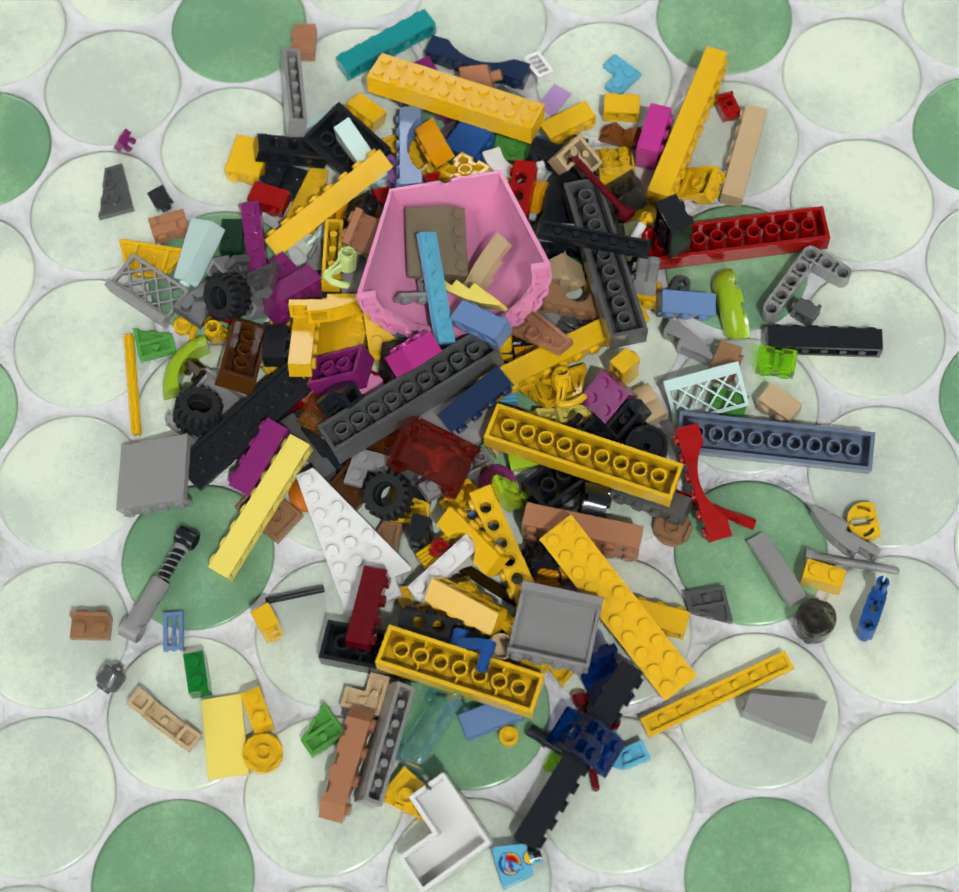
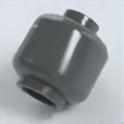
M117 663L113 665L105 664L96 676V686L107 694L117 692L126 680V676L123 673L125 669Z

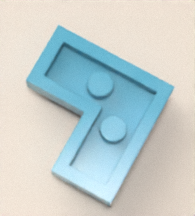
M616 54L603 64V69L614 76L605 85V90L609 93L624 94L641 77V73Z

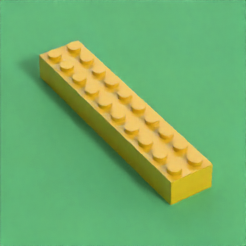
M709 46L705 49L648 187L646 203L651 206H655L656 201L679 192L680 181L685 177L687 171L685 169L692 160L693 155L691 154L693 151H696L698 137L702 136L704 122L707 123L709 110L714 106L715 95L719 94L721 80L724 81L727 73L726 68L729 60L726 59L727 52Z
M381 53L367 75L368 92L529 144L532 143L545 120V104L384 53Z
M499 403L495 407L484 435V446L667 507L671 505L684 465Z
M572 515L568 516L539 539L581 593L603 597L600 618L665 701L697 677L693 669Z

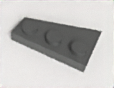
M123 164L106 167L102 185L103 193L100 200L101 208L98 215L99 220L135 211Z
M207 279L173 306V311L200 330L204 326V321L210 315L203 296V291H205L204 285L207 284Z

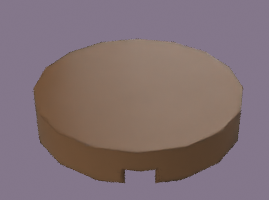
M660 517L654 519V536L663 545L670 547L680 546L689 539L692 531V523L689 517H687L683 526L670 524L666 519Z

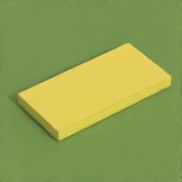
M241 695L201 700L208 780L250 775V771L242 758L243 747L247 740Z

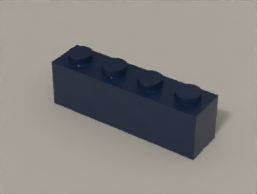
M497 365L442 410L438 417L451 433L461 434L468 428V423L472 420L473 422L477 421L483 415L482 412L486 408H493L498 403L497 399L510 394L514 383L501 367Z

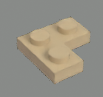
M371 672L365 691L346 686L340 707L350 710L352 706L375 711V716L379 717L391 678Z

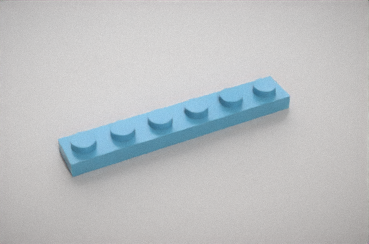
M419 232L416 236L433 335L438 345L455 343L452 320L450 319L451 314L437 233Z

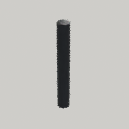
M324 585L267 596L265 600L266 603L272 604L324 593L325 589Z

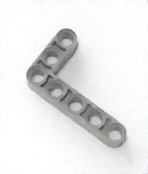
M807 246L764 303L761 313L762 320L766 323L775 322L811 272L834 286L843 288L848 285L852 273L851 268L817 247Z

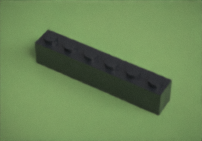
M780 324L768 325L766 332V354L880 358L883 351L882 329H876L875 327L857 328L851 326L839 328L837 326L819 327L817 325L803 327L800 325L782 326Z

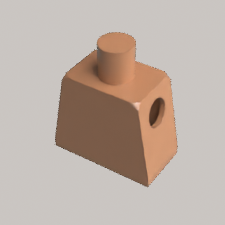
M487 64L459 67L461 78L495 89L494 82L503 80L501 69L491 71V67Z

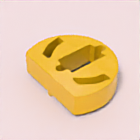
M860 502L849 510L846 517V523L849 524L847 527L848 532L856 533L866 542L874 541L880 537L881 531L874 503ZM867 519L870 521L869 525L853 526V524H850L852 520ZM871 530L873 531V533H872L871 535L865 536V535H867Z

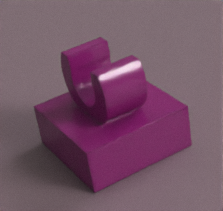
M125 128L113 149L120 152L124 148L125 151L131 152L133 148L128 145V142L133 145L136 143L135 138L129 137L131 131Z

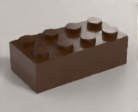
M235 317L232 318L214 385L247 395L253 392L262 361L265 326Z

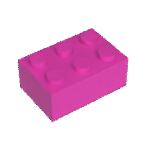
M654 103L650 104L637 145L635 167L651 171L656 170L673 127L674 116L671 115V107Z

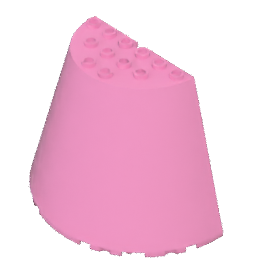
M501 170L451 178L448 183H442L439 180L389 189L356 295L359 306L366 315L369 314L371 316V321L381 325L382 329L394 335L400 333L406 337H412L421 331L423 334L431 331L433 335L428 303L419 305L418 302H412L408 305H401V303H394L393 301L399 293L419 292L418 279L407 277L404 211L406 207L449 205L465 208L468 273H470L475 262L497 232L501 234L513 246L501 259L504 263L492 276L495 280L486 292L504 304L508 309L507 311L489 310L498 317H506L510 321L509 324L512 328L522 324L528 314L532 311L536 312L540 308L543 298L549 293V284H551L552 278L551 265ZM447 292L450 314L452 315L462 300ZM452 322L455 342L468 335V333L456 328Z

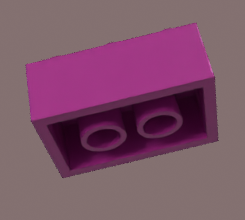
M307 264L276 282L272 295L269 298L263 299L264 314L275 325L288 323L293 319L290 318L289 300L322 299L321 277Z
M363 344L315 356L317 368L313 369V375L309 377L307 385L318 398L327 393L325 389L331 385L347 380L355 382L359 389L367 388L374 358Z

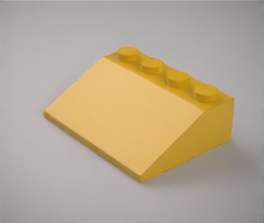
M363 311L340 320L322 322L321 328H318L320 331V341H316V344H318V355L362 344L367 348L368 342Z

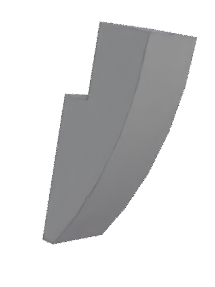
M670 318L664 329L663 339L676 344V352L710 367L714 356L704 342L683 324Z

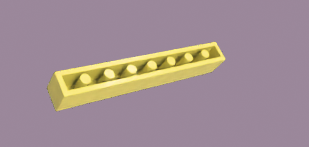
M292 434L283 440L281 450L273 456L271 466L268 471H264L258 487L252 490L248 503L242 506L240 516L230 526L229 534L221 540L217 553L211 556L208 567L212 571L231 582L234 580L295 481L296 475L300 473L311 455L313 448L310 444Z

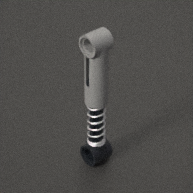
M184 525L177 529L174 536L175 544L172 547L173 551L169 552V558H165L166 563L162 564L163 568L158 570L159 574L151 578L129 617L125 618L121 623L118 635L136 644L141 641L148 622L170 587L167 582L170 581L171 575H174V570H177V565L181 564L180 560L184 558L183 555L187 551H192L196 548L200 540V533Z

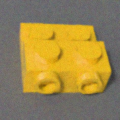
M718 166L689 167L677 194L679 200L695 201L698 205L713 204L714 200L719 197V187L725 182V174Z

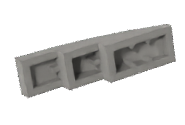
M762 532L748 539V547L758 558V563L768 575L769 582L787 605L792 607L806 600L805 592L767 535Z

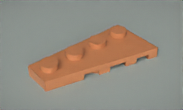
M532 311L524 318V322L519 326L512 327L513 332L511 335L558 356L574 345L570 337L537 311Z

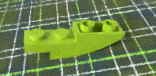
M497 474L493 476L492 488L501 507L509 513L515 509L524 512L529 501L526 493L519 490L515 481Z

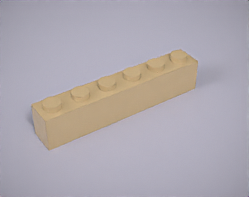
M746 104L745 111L741 110L739 121H741V125L736 127L734 136H737V139L732 141L730 149L733 151V154L728 155L726 165L729 168L724 170L725 182L724 185L719 187L720 203L739 208L742 206L766 118V108Z

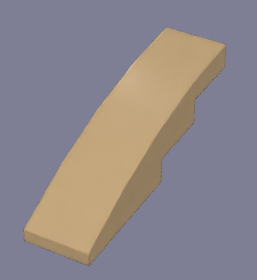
M497 232L475 262L463 285L470 289L473 283L486 291L495 280L492 276L504 263L501 259L513 245Z

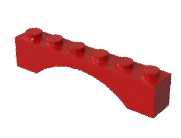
M698 423L675 429L676 434L673 435L675 445L680 446L682 452L678 454L680 462L685 464L687 472H684L687 484L691 483L693 488L690 491L692 501H697L699 507L696 510L698 520H703L705 528L701 530L704 540L708 539L709 543L732 537L727 516L719 512L710 503L700 485L698 458L704 441Z

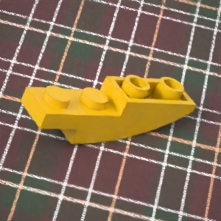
M357 293L327 294V299L289 300L288 304L290 318H308L309 323L340 320L363 310L356 299Z

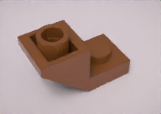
M613 122L602 127L598 140L602 143L628 148L638 144L642 129L636 126L625 130L617 122Z

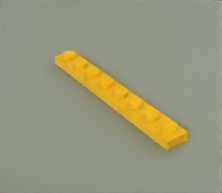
M784 650L640 718V722L648 738H651L793 671L794 666Z

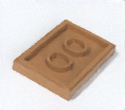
M246 495L235 506V509L240 513L242 506L247 504L251 497ZM283 499L263 533L276 544H279L304 515L287 500Z

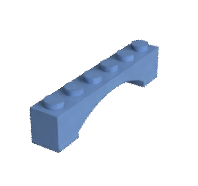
M414 106L399 107V115H396L397 126H399L396 127L397 138H400V140H396L397 151H400V153H396L397 164H400L396 166L397 177H400V179H397V188L423 183L422 169L418 170L409 158L410 146L417 134L415 128L422 124L421 109Z

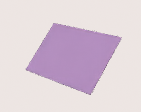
M554 84L540 101V103L545 104V113L552 117L555 116L572 93Z

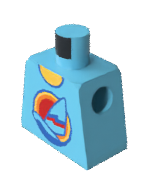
M525 844L491 848L503 891L534 876L532 865L544 862L540 850L528 853Z

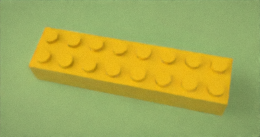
M392 625L388 626L375 661L376 667L379 670L533 719L545 683V674L492 657L488 669L489 672H478L475 668L479 653Z

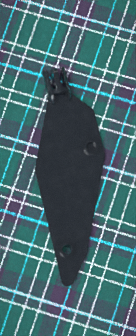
M572 135L571 139L575 138L578 135ZM573 166L561 175L556 174L545 190L542 220L571 224L562 196L563 183L588 179V177L581 178ZM540 242L548 260L564 253L568 247V244Z

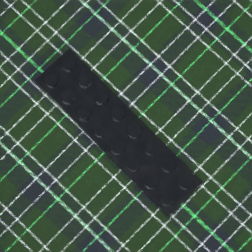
M288 363L282 365L190 448L189 480L200 491L205 489L250 448L248 445L253 437H257L260 432L258 428L263 420L266 421L267 418H270L275 422L280 421L312 392L307 382L302 377H289Z

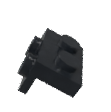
M526 542L521 553L532 577L537 576L540 568L558 571L560 565L542 542Z

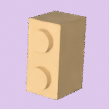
M771 382L758 398L756 407L762 414L772 417L774 421L791 423L800 413L803 404Z

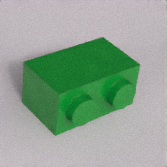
M203 650L183 654L188 693L192 699L211 696L212 688L206 654Z

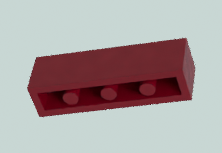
M364 565L345 639L347 647L371 651L372 645H376L378 634L375 632L377 626L380 627L382 621L380 611L381 607L385 608L387 596H384L385 591L391 585V577H389L388 570Z

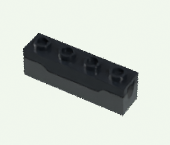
M298 409L281 420V425L291 431L289 435L292 434L310 444L313 451L307 461L329 483L343 468L344 462L341 464L338 462L326 441L324 442L321 438L322 435L318 427L311 428L303 423L300 417L302 411ZM309 415L306 416V417L303 416L304 421H305V418H306V421H308Z

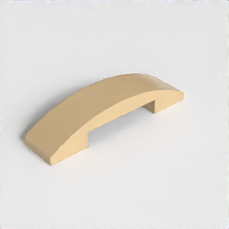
M138 688L126 703L156 729L189 753L202 738V735L165 709L141 688Z

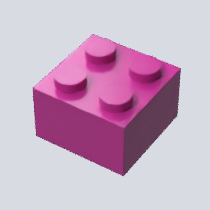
M421 331L389 350L391 354L386 356L385 359L395 376L398 377L415 369L442 350L431 331L425 334Z

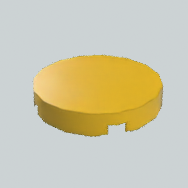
M268 733L253 735L243 747L242 758L244 764L250 771L256 774L265 775L272 773L283 760L282 744L275 736Z

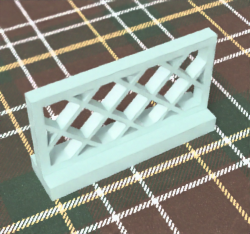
M738 361L663 380L675 425L678 424L676 411L679 406L689 412H694L693 409L698 401L708 406L703 414L712 415L749 406ZM737 373L739 381L734 388L725 381L729 375ZM716 379L721 382L717 392L707 388L710 380ZM707 381L706 384H705V386H703L702 384H700V383H702V382ZM694 384L703 387L698 397L688 393L690 387ZM724 384L733 389L728 399L718 394ZM679 389L684 392V395L677 402L672 399L670 391ZM705 389L715 394L710 404L700 399ZM735 391L743 395L744 403L735 404L730 401ZM686 394L696 399L691 409L681 404ZM717 396L727 401L722 409H716L711 406ZM673 402L678 404L676 408H674Z

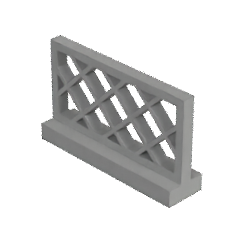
M134 253L131 254L113 279H108L104 284L109 292L165 329L170 325L169 320L175 314L173 311L174 303L179 302L191 292ZM134 260L140 263V269H130V265ZM153 271L154 278L145 280L144 272ZM141 273L142 280L132 282L131 274ZM128 275L129 283L120 284L118 282L122 276ZM167 280L169 287L159 289L158 281ZM155 282L156 290L146 292L145 284ZM142 285L143 292L135 294L133 286ZM180 289L184 292L181 297L173 299L172 291ZM169 292L170 299L161 301L160 293ZM157 294L158 302L149 303L147 296ZM171 303V310L168 314L162 312L161 305Z

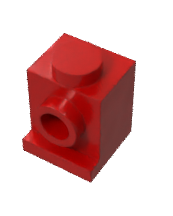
M733 91L716 96L715 108L722 122L736 120L740 116L741 109L734 97Z

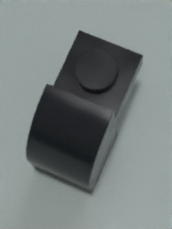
M347 380L335 383L325 389L327 393L315 401L323 417L329 418L341 407L350 409L364 397L356 383Z

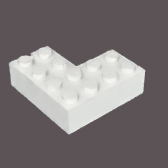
M444 772L428 783L433 789L423 786L409 796L432 831L431 834L398 857L420 892H428L494 844L450 776Z

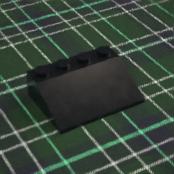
M338 102L302 138L303 142L340 175L345 171L349 174L354 170L352 168L354 163L336 140L334 131L336 125L349 117L371 150L374 148L376 151L381 149L386 157L392 154L390 146Z

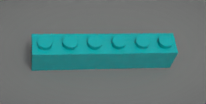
M425 9L415 12L405 20L403 19L379 34L371 36L368 40L356 44L353 48L341 52L336 56L337 67L347 81H350L372 69L381 53L396 56L436 34V23Z

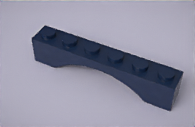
M435 35L431 36L425 49V57L429 56L434 65L443 66L449 70L459 71V67L483 64L489 65L491 71L501 69L503 80L496 81L495 83L507 85L513 89L524 90L530 76V63L516 59L503 62L474 60L459 52L448 39Z

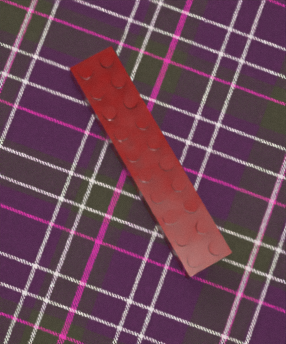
M823 206L694 222L689 252L672 259L667 258L652 228H646L642 233V239L652 240L649 258L652 256L661 259L659 270L802 252L807 246H814L822 250L828 248L830 233Z

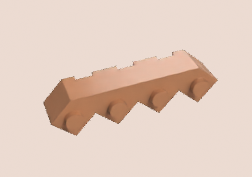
M352 706L344 723L343 736H340L336 749V759L328 775L326 792H323L319 818L343 823L345 817L350 816L352 804H349L350 797L354 788H358L361 776L358 775L359 766L362 760L367 759L369 748L366 747L367 739L370 733L375 731L377 720H374L375 711Z

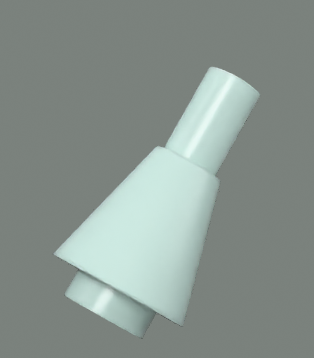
M325 221L314 232V235L305 241L309 247L315 243L317 238L324 237Z

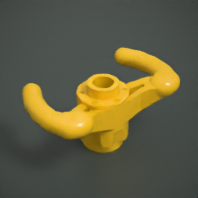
M210 317L206 318L204 321V332L208 341L212 344H219L226 340L229 329L223 327L220 322L211 320ZM192 325L189 332V341L196 338L198 328Z
M559 366L555 368L552 375L547 378H541L543 384L551 385L557 394L555 405L560 409L577 406L587 399V395L582 393L573 400L565 401L566 394L572 389L571 370L565 366Z

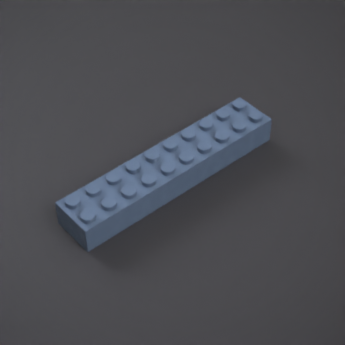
M685 411L679 412L677 429L698 423L704 441L699 453L701 456L869 474L872 471L875 432ZM675 446V453H682L680 446Z

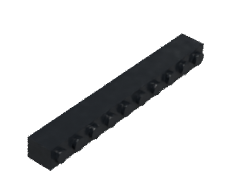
M621 660L514 834V839L525 844L533 851H536L537 848L542 849L547 840L544 836L548 830L553 831L558 822L555 819L559 812L563 813L569 804L566 801L570 794L574 795L580 786L577 783L581 776L585 778L591 768L588 765L592 758L596 760L602 749L599 748L601 742H607L612 734V731L609 729L613 723L618 724L623 715L620 711L624 706L628 707L633 699L631 693L634 688L638 690L644 679L641 678L643 672Z

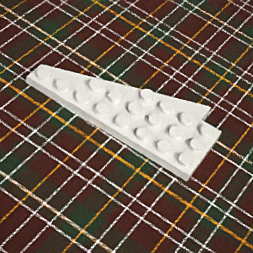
M312 468L296 475L347 618L351 619L364 565L388 570L389 577H391V585L385 591L384 596H387L386 603L402 597L403 594L397 578L412 572V567L316 469Z

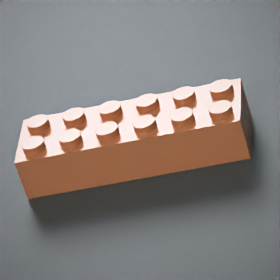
M527 502L522 521V537L527 541H540L541 537L572 515L604 557H618L626 562L638 560L644 526Z

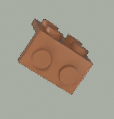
M356 207L355 211H352L349 215L348 222L350 223L348 228L344 229L341 235L344 246H350L355 251L369 256L380 219L365 214L363 209Z

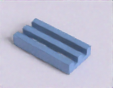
M163 612V651H184V612ZM170 616H172V646H168ZM176 616H179V645H176Z

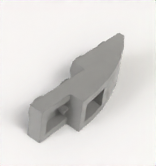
M482 447L452 463L449 469L418 484V490L428 503L440 496L444 498L468 478L472 481L485 469L489 468L494 461Z
M813 505L809 516L816 528L829 543L851 559L857 553L875 562L881 551L876 544L862 540L854 532L846 531L849 524L842 517L833 516L825 508Z

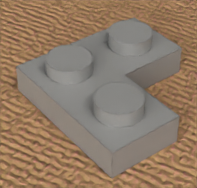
M364 449L352 457L344 484L363 489L368 473H376L378 471L383 473V470L389 471L393 457Z

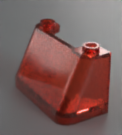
M412 416L402 425L386 466L397 473L405 472L408 469L440 485V491L444 497L456 500L481 449L477 445L420 417Z

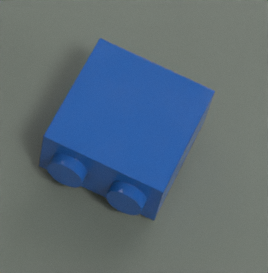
M460 122L446 140L455 157L463 152L473 157V162L475 163L478 161L483 162L482 152L493 149L496 142L492 132L464 122Z

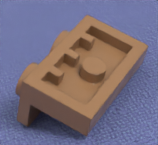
M77 609L76 611H70L69 616L72 618L71 640L111 641L113 617L107 610L97 609L95 612H88L85 609Z

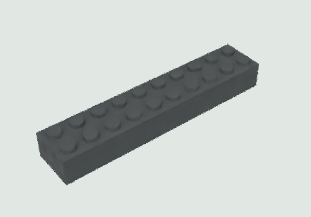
M589 178L563 183L562 196L571 224H575L577 227L617 234L606 197ZM578 246L609 349L646 342L648 328L625 256Z
M468 334L415 369L398 376L365 396L350 409L345 408L317 425L341 464L475 383L480 376L488 373L495 366H503V358L497 347Z

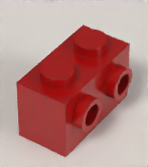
M255 181L247 198L248 202L259 201L262 206V212L272 217L280 218L284 217L291 202L289 191Z

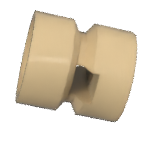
M504 633L491 636L489 640L497 643L495 653L491 657L498 660L509 658L510 656H507V647L509 646L510 636Z

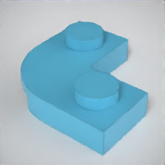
M615 729L611 730L612 734L607 742L602 741L600 744L606 761L616 769H631L651 760L643 740L623 748Z

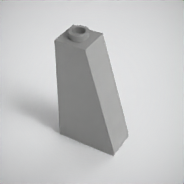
M750 693L748 699L743 698L740 710L743 711L741 717L812 744L827 701Z

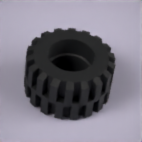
M226 272L212 275L207 279V284L204 285L205 291H203V296L205 298L204 303H206V308L210 311L211 316H214L217 320L225 321L233 317L240 318L247 314V311L250 310L249 305L252 304V293H250V286L247 284V280L243 279V275L237 272Z
M192 386V388H185L184 391L181 390L176 397L173 410L175 426L177 429L181 428L182 433L186 432L190 436L195 435L198 438L201 435L204 436L221 421L224 408L222 399L218 397L216 392L213 393L212 389H205L204 386ZM192 410H199V411H202V412H204V413H197V412H194V411H192Z
M383 470V473L378 471L375 473L376 476L371 475L369 477L370 482H365L364 484L367 486L366 489H362V494H365V497H362V502L366 503L364 505L365 509L369 510L371 515L385 521H398V518L403 519L406 517L405 513L409 514L411 512L410 506L414 507L415 502H412V499L416 498V494L412 493L415 489L414 486L410 485V480L397 472H390L388 470ZM394 485L396 488V498L391 505L384 507L381 501L382 492L388 486Z

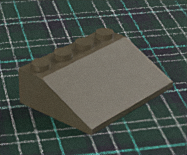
M449 205L406 207L404 211L407 277L419 279L423 276L416 234L419 232H436L445 281L453 285L455 280H458L460 283L465 281L469 274L465 208Z

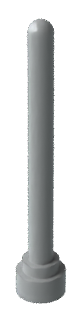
M806 547L804 551L803 563H806L807 559L893 575H897L900 572L898 567L819 554L813 548Z

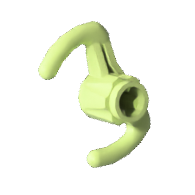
M344 246L338 252V259L329 268L324 270L322 276L329 284L338 288L348 289L350 287L349 282L337 280L332 276L340 272L352 273L357 268V253L366 260H368L369 256L355 251L350 246Z

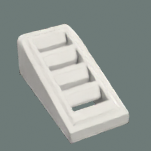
M539 51L523 57L524 62L530 63V72L538 85L554 79V71Z

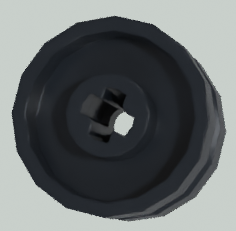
M642 425L629 433L626 439L627 446L667 458L668 441L661 429L653 425Z

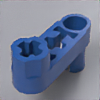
M879 576L867 597L855 633L858 639L863 642L872 640L887 599V587L890 584L887 577L882 581L884 576ZM873 604L877 605L874 613L870 612Z
M454 628L450 644L479 653L475 670L488 673L491 656L495 653L497 643L489 639L470 638V631Z

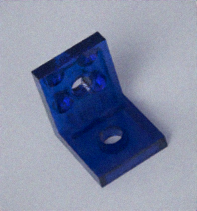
M606 643L600 646L598 651L592 653L588 673L577 674L593 706L603 691L602 686L608 683L618 667V649L615 643L611 645ZM632 692L631 696H633V699H635V695Z
M566 706L545 740L550 745L577 756L603 778H606L627 744L598 718ZM604 745V749L600 754V748Z

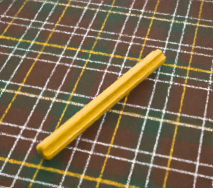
M129 333L124 334L123 340L130 427L132 436L142 435L135 342L133 334Z

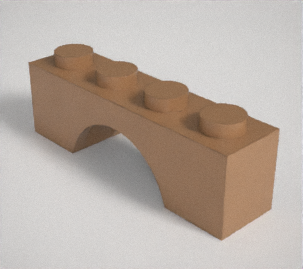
M554 283L549 284V293L543 298V303L538 309L544 313H555L560 316H569L591 322L600 318L592 291L581 302H577L568 298L563 293L560 285Z

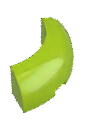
M725 269L714 277L711 285L712 292L716 294L724 336L732 339L749 338L750 329L747 313L745 314L744 308L741 307V304L744 303L741 289H738L737 284L734 283L737 282V278L732 269Z
M206 334L187 342L170 359L163 376L164 401L176 398L182 390L184 372L187 369L184 363L187 359L199 360L211 354Z

